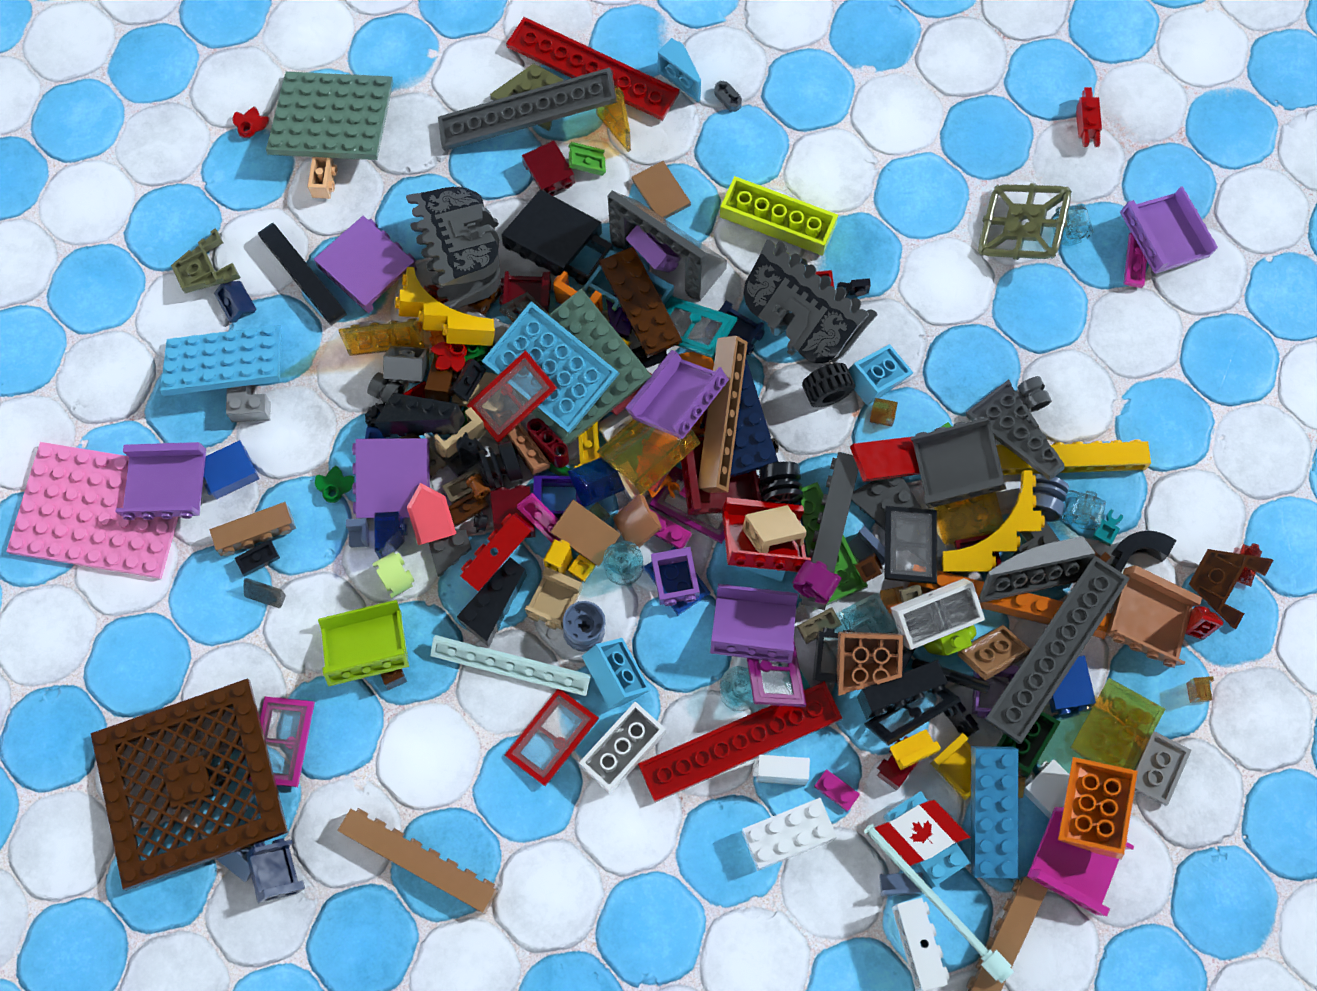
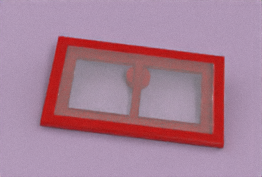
M525 350L473 398L467 406L476 412L482 419L484 427L496 442L499 443L557 389V386Z
M557 689L505 753V756L546 787L595 725L599 717L564 691Z

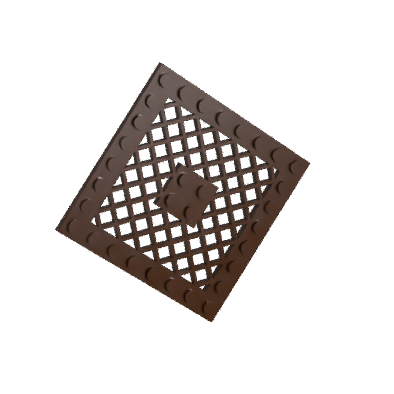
M248 678L91 733L123 890H130L289 833L254 693ZM226 711L233 714L227 724L220 721ZM218 712L215 718L210 716L211 714ZM206 718L213 721L208 730L201 728ZM198 719L196 724L190 723L191 721ZM236 720H237L239 729L233 727V725H234V723H235ZM218 724L225 727L220 737L213 734ZM186 725L193 728L188 738L181 735ZM179 726L176 732L171 730V728ZM230 730L237 733L232 743L225 740ZM198 731L205 734L200 744L193 741ZM167 732L173 734L168 745L161 742ZM159 733L156 739L151 737V735ZM210 737L217 739L212 749L205 747ZM179 738L185 740L180 751L173 748ZM147 739L153 741L148 752L141 749ZM240 739H242L244 748L238 746ZM139 740L136 746L131 744V742ZM222 743L229 745L225 755L218 753ZM191 744L197 746L193 756L186 754ZM159 745L165 747L161 757L153 755ZM127 746L133 748L129 758L122 756ZM235 749L242 752L237 761L230 759ZM203 750L209 752L207 759L203 755L200 756ZM171 751L177 753L173 763L166 761ZM139 752L145 754L141 764L134 762ZM215 756L222 759L217 768L210 766ZM183 757L189 759L180 763ZM151 758L158 761L153 770L146 768ZM245 758L247 759L248 767L242 765ZM120 759L126 761L123 768L121 767ZM227 762L234 765L229 775L222 772ZM163 764L169 766L162 769L164 776L158 774ZM131 765H134L138 769L131 778L126 773ZM239 768L246 770L241 781L234 778ZM208 769L214 771L210 780ZM143 771H146L150 775L143 784L138 779ZM218 774L226 777L221 788L214 785ZM250 776H251V780H252L253 787L250 786V785H248V784H246L247 781L249 780ZM155 777L162 779L157 790L150 787ZM124 778L130 780L127 787L125 785ZM232 781L239 784L234 794L226 791ZM135 784H138L142 788L135 797L130 792ZM165 787H167L168 796L162 793ZM244 787L251 790L246 800L239 797ZM212 788L219 791L214 801L208 799V797L214 796ZM147 790L154 793L149 803L142 800ZM224 794L231 797L226 807L219 804ZM160 796L166 799L161 809L154 806ZM255 796L258 806L251 803ZM128 797L134 800L131 806ZM236 800L244 803L239 813L231 810ZM204 801L211 804L206 814L199 812ZM196 802L194 808L187 806L191 803ZM141 803L146 808L142 815L138 816L134 812ZM170 805L172 809H176L173 815L166 812ZM249 806L256 809L251 820L244 817ZM184 808L191 811L185 822L178 819ZM216 808L223 810L218 821L211 818ZM152 809L159 812L153 823L146 820ZM228 814L236 817L231 827L223 824ZM164 815L171 818L165 829L158 826ZM196 815L203 817L198 828L191 825ZM132 816L139 819L135 826ZM241 820L247 822V824L238 826ZM176 821L183 824L178 835L171 832ZM208 821L216 824L210 834L203 831ZM144 822L150 825L145 836L138 833ZM221 827L227 829V831L218 833ZM188 828L195 831L190 842L183 839ZM156 829L163 832L157 842L150 839ZM201 834L207 837L197 841ZM168 835L175 838L169 849L163 846ZM136 836L143 839L139 846ZM181 841L188 844L177 848ZM148 842L155 845L149 856L142 853ZM160 849L167 851L165 853L157 855Z

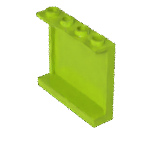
M397 600L318 619L322 633L325 662L323 675L328 687L409 667L402 613Z

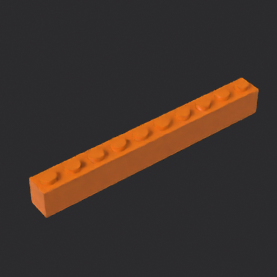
M914 565L911 571L926 573V567ZM937 570V584L908 582L907 588L920 585L922 594H926L965 578L973 582L979 599L985 582ZM1024 593L982 602L980 605L982 609L1048 625L1063 601ZM1111 613L1106 614L1092 636L1103 639L1107 636L1106 631Z

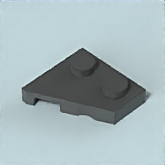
M466 529L456 531L455 535L429 542L438 577L442 576L444 571L451 565L456 564L461 556L466 555L472 549Z

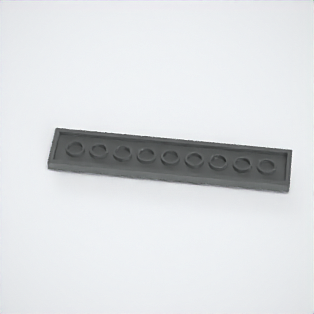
M606 68L438 116L442 149L444 151L617 103L611 68Z
M1094 556L985 718V721L1021 744L1130 578L1097 556Z

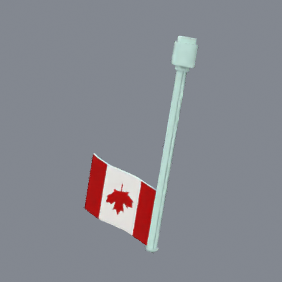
M935 800L919 804L895 820L874 827L872 824L868 825L864 833H867L975 948L982 956L983 962L981 965L995 980L1003 983L1014 972L1010 968V963L997 950L994 952L988 950L910 867L932 858L954 843L971 837Z

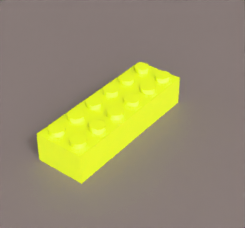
M734 176L720 206V218L822 256L838 219V214Z

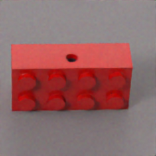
M509 513L500 523L503 527L500 530L496 528L487 538L490 542L487 545L483 543L474 553L477 557L474 560L470 558L461 568L463 573L460 576L478 592L533 530L534 527L518 513L513 515Z

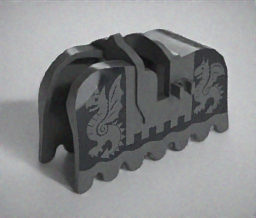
M446 187L407 195L406 200L408 203L418 204L417 207L412 209V215L414 217H423L422 220L413 222L410 226L413 231L422 232V234L416 237V242L420 245H427L426 248L422 249L421 255L424 258L433 259L426 264L428 271L438 272L432 277V283L443 286L438 289L437 296L440 299H448L444 305L456 310L488 298L495 293L501 284L498 250L499 237L495 231V227L499 223L496 218L492 217L490 211L484 207L481 195L463 187Z
M767 240L745 281L743 294L747 307L754 315L768 323L767 326L770 327V331L774 336H778L786 331V335L790 339L787 353L791 356L798 351L804 358L814 363H831L841 359L850 350L866 327L877 317V312L872 309L867 311L860 309L862 304L858 298H853L852 300L845 298V288L837 287L835 289V287L830 286V277L822 276L820 278V276L815 275L816 267L814 265H807L805 267L804 264H801L802 259L799 254H792L790 256L786 252L787 247L783 242L778 241L775 246L772 240Z

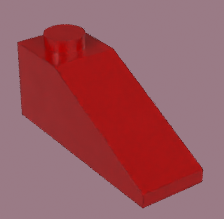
M1194 607L1191 611L1185 634L1204 640L1223 626V621L1216 613L1211 612L1206 607Z

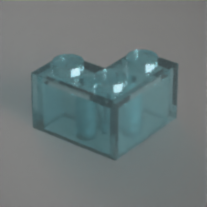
M877 592L841 610L839 615L845 628L850 631H855L867 625L871 633H894L897 628Z

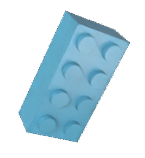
M920 791L886 813L884 819L887 822L895 820L928 800ZM954 843L932 858L915 865L922 872L930 887L933 888L970 862L958 844Z

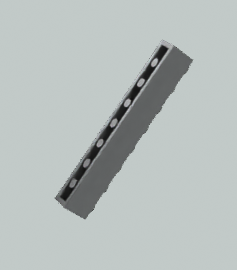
M838 452L837 458L832 459L830 469L834 471L832 476L828 475L826 483L829 492L823 496L821 505H824L825 508L824 512H819L817 523L821 525L819 531L815 530L812 541L816 542L815 549H810L808 557L811 558L813 563L820 561L826 564L827 570L833 573L858 473V467L853 455ZM799 594V598H803L801 605L825 610L826 605L816 603V598L810 596L808 599Z

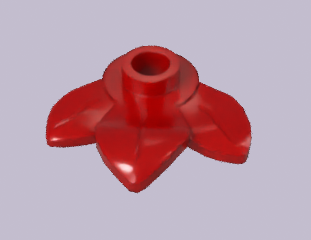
M253 106L244 115L235 112L232 121L241 137L250 138L256 132L266 128L269 123V117H260L257 108Z
M440 342L431 348V352L439 356L435 364L437 370L445 371L452 367L454 371L459 372L464 368L466 363L464 357L467 354V348L464 344Z

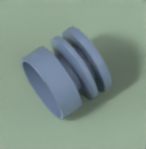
M1034 474L1036 476V487H1033V495H1036V507H1033V511H1041V515H1044L1047 522L1061 520L1065 507L1063 502L1066 500V494L1069 490L1068 483L1057 477L1049 481L1042 474Z
M578 601L570 605L563 617V636L566 643L574 650L584 652L603 641L605 635V615L602 609L589 601ZM585 626L586 631L582 632V627Z

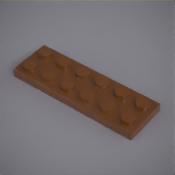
M632 246L599 260V264L647 358L682 343V339L635 248Z

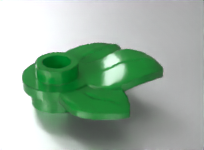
M334 466L326 477L322 475H316L315 477L316 488L322 492L323 498L329 503L339 501L342 494L352 489L354 483V476L344 477L337 466ZM331 492H336L335 496H329Z

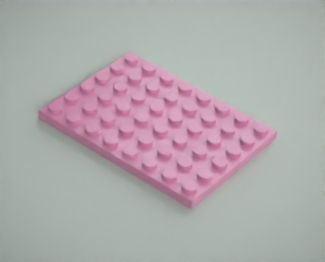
M40 442L6 552L14 555L162 579L179 516L172 519L154 517L152 520L138 517L134 520H125L115 512L116 508H123L129 463L128 456Z

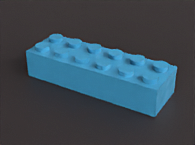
M971 746V874L975 878H1018V749L1014 747Z

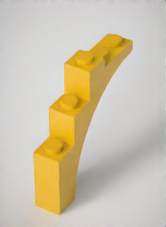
M407 267L406 274H402L403 289H400L399 297H395V308L399 309V316L418 317L419 322H422V330L442 331V334L446 335V343L493 346L495 334L494 319L464 314L438 302L420 285L416 277L415 268Z
M1023 471L1021 473V484L1016 503L1008 518L999 529L988 538L973 546L960 550L943 551L942 572H989L992 568L996 567V556H992V552H1016L1017 548H1020V536H1017V532L1041 531V527L1045 526V517L1041 515V511H1033V507H1036V495H1033V487H1036V476L1032 475V471Z

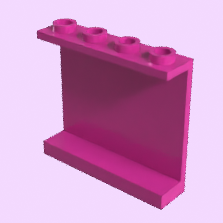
M1055 807L1027 877L1095 915L1107 917L1110 908L1103 905V901L1120 859L1100 855L1059 841L1058 837L1064 807ZM1126 841L1125 849L1133 850L1134 845Z

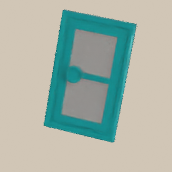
M673 296L670 297L665 305L682 339V343L676 346L710 358L715 357L717 339L727 337L738 320L737 317Z

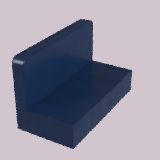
M230 281L220 284L214 292L230 323L237 322L243 313H254L257 310L241 281Z

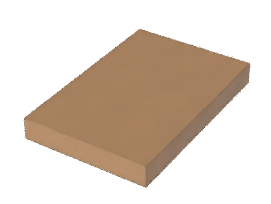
M664 161L632 176L633 183L650 209L664 219L691 206L690 200Z
M575 500L570 502L550 531L558 539L567 541L572 549L597 567L601 565L621 535Z
M1002 625L972 642V646L958 651L957 655L986 681L1027 657L1031 649Z

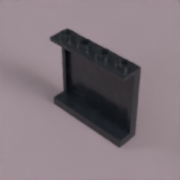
M540 189L501 234L502 243L507 250L516 252L523 259L534 262L538 267L547 269L555 276H561L595 234L597 236L602 234L601 221Z

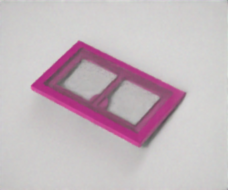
M264 696L260 721L276 785L298 787L315 705L314 701Z

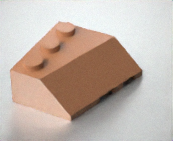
M838 632V696L864 689L876 683L880 684L901 678L903 635L897 633Z

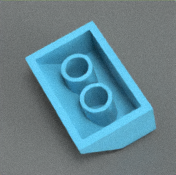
M623 638L596 644L582 655L609 709L622 706L651 690Z

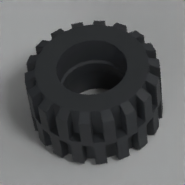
M833 363L823 366L810 373L802 382V387L812 407H825L835 404L846 398L856 387L844 363Z

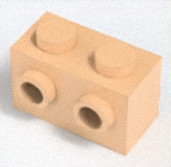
M312 157L308 189L312 198L331 199V192L335 190V182L333 180L334 176L337 175V165L334 164L332 158Z

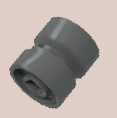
M378 372L371 379L367 393L377 399L381 398L382 402L387 403L392 393H403L404 385L400 382L384 379L383 373Z
M1040 376L1029 378L1017 387L1021 396L1026 398L1024 402L1030 412L1040 410L1052 402L1048 392L1043 390L1045 385Z

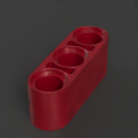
M539 418L529 420L527 423L528 434L544 456L555 467L563 468L569 463L567 445L543 420Z

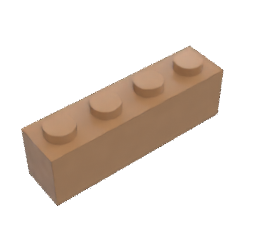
M286 502L209 530L215 549L220 556H230L239 549H249L258 542L272 540L277 535H287L296 529L290 508Z

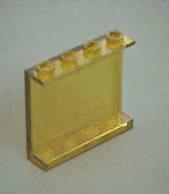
M633 419L603 445L597 453L607 466H612L642 495L696 448L700 441L691 429L683 439H680Z

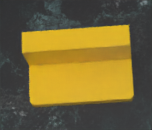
M926 729L890 747V751L900 770L937 753L941 749L938 741L933 742Z

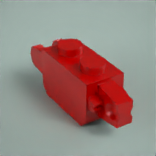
M1084 87L1082 97L1079 98L1076 108L1078 137L1082 138L1083 147H1088L1089 138H1093L1095 147H1100L1102 122L1099 97H1093L1092 87Z

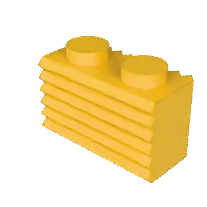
M562 539L559 541L553 540L543 559L545 567L566 574L565 571H568L567 568L573 560L572 550L567 541Z

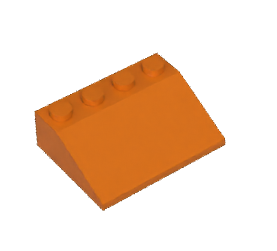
M1073 757L1058 840L1100 855L1122 860L1125 854L1138 771Z

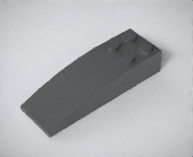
M1081 536L1054 541L1017 554L988 572L979 596V602L982 603L1075 583L1094 558L1095 552L1086 539Z

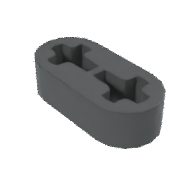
M726 81L717 82L714 87V94L729 111L736 112L740 110L742 97Z

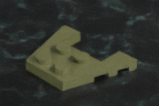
M533 63L490 94V99L493 101L512 96L514 93L519 94L561 82L564 79ZM552 121L539 124V126L550 131Z
M216 228L210 232L211 235L206 240L202 238L198 242L199 246L192 252L188 250L171 265L184 293L241 278L233 263L215 271L207 252L223 244Z

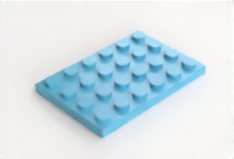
M533 302L528 304L482 360L499 375L526 350L557 386V389L538 408L568 433L574 430L620 374ZM526 367L520 370L508 382L528 400L543 388Z
M281 326L231 330L167 339L160 389L162 396L279 382Z

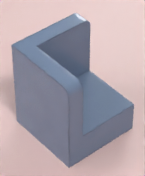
M346 519V528L349 531V546L351 548L369 547V523L367 519Z

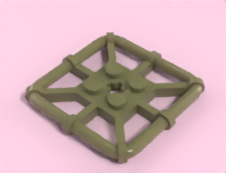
M1030 183V185L1004 184L995 186L990 197L986 215L983 217L984 224L978 246L980 255L1011 257L1013 260H1019V258L1053 259L1056 257L1064 227L1067 226L1068 222L1066 218L1072 190L1064 186L1036 185V183ZM1004 192H1029L1026 204L1012 203ZM1036 193H1059L1045 204H1033ZM998 196L1009 207L1007 217H993ZM1062 202L1059 218L1046 219L1047 211ZM1023 220H1029V222H1026L1025 225H1022ZM991 225H1004L1003 233L987 243ZM1043 227H1056L1052 247H1049L1041 237ZM1006 240H1017L1013 250L994 249ZM1024 240L1037 241L1045 252L1023 251Z

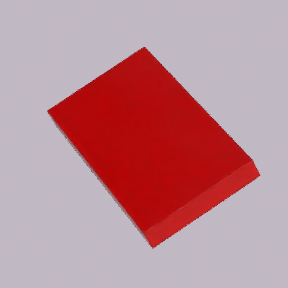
M911 437L854 443L850 446L863 482L920 474Z

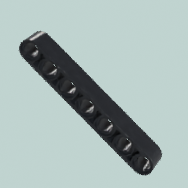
M273 222L257 232L264 244L331 326L347 315L342 306Z

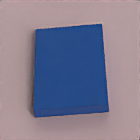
M687 561L659 566L664 594L693 589ZM652 562L644 566V570L656 585ZM697 573L696 577L700 591L699 598L689 603L679 601L671 606L677 616L711 594Z

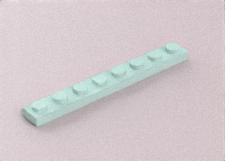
M437 635L434 636L430 655L432 657L586 696L588 693L591 679L590 674Z

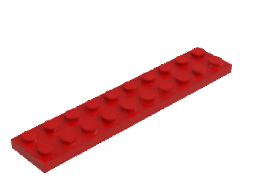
M523 17L506 43L507 48L570 78L611 68L617 100L661 121L664 120L680 94V89L526 17Z
M823 682L804 690L806 707L770 705L638 763L654 803L759 757V755H764L841 721L843 718L826 683Z

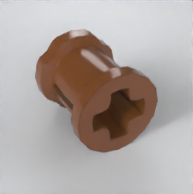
M480 473L471 476L466 481L467 486H470L473 490L476 500L484 498L491 491L489 487L485 486Z

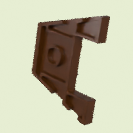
M1207 549L1189 585L1232 628L1237 629L1245 613L1225 604L1244 567L1265 576L1274 560Z

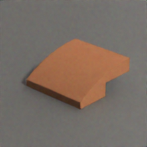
M638 494L613 517L622 537L635 552L662 528L657 514L650 511L644 495Z

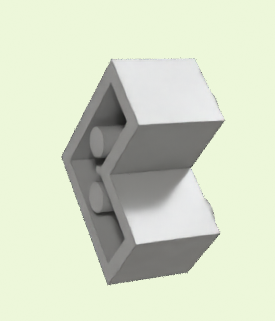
M252 385L227 388L226 414L231 422L270 420L271 402L266 394L252 395Z

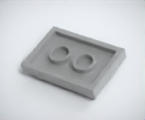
M1152 731L1135 768L1138 771L1135 791L1167 806L1192 750Z

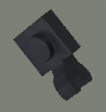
M870 278L851 280V283L839 282L837 287L845 288L846 296L849 293L850 295L863 296L869 293L871 283Z

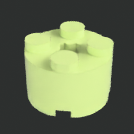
M392 552L372 563L374 568L376 566L379 567L376 571L386 590H392L391 598L413 587L412 583L415 580L409 570L405 572L403 569L404 561L399 553L395 554Z

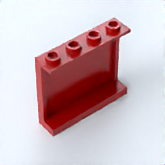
M727 497L722 508L728 565L798 573L806 560L811 561V558L806 557L804 543L802 546H798L795 540L771 545L768 553L757 552L742 528L745 515L786 505L795 513L798 521L801 523V517L804 513L803 505Z

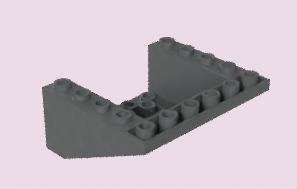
M613 190L608 194L611 243L616 248L627 249L631 244L625 238L636 225H639L642 231L652 234L660 243L667 244L675 253L686 257L685 292L689 297L701 301L726 270L727 260L639 201Z

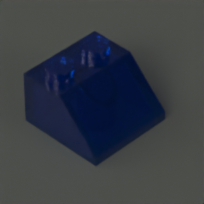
M601 457L568 471L583 507L625 490L618 471Z
M399 511L374 513L375 553L379 559L392 552L395 553L405 542V536H408V526L405 524V519L401 517Z

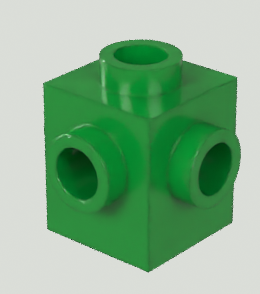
M464 344L467 348V354L464 357L466 363L468 359H474L480 365H483L484 362L482 360L490 352L488 346Z

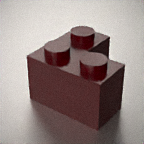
M891 755L888 760L883 759L877 769L880 772L877 776L892 788L898 790L918 762L900 770L895 758Z

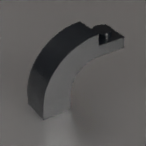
M1157 531L1133 533L1123 539L1113 550L1111 555L1115 557L1110 566L1122 573L1130 556L1138 553L1148 554L1163 562L1169 556L1177 540Z

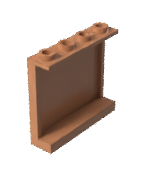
M1137 565L1124 568L1123 574L1130 579L1115 600L1106 635L1113 638V641L1116 643L1130 646L1129 648L1133 651L1145 653L1150 659L1162 661L1163 665L1174 668L1178 665H1184L1185 661L1179 659L1192 607L1201 605L1202 597Z

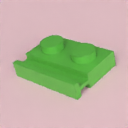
M575 142L569 144V168L601 176L605 174V150Z

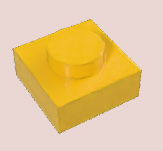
M579 554L568 569V572L585 583L596 565Z

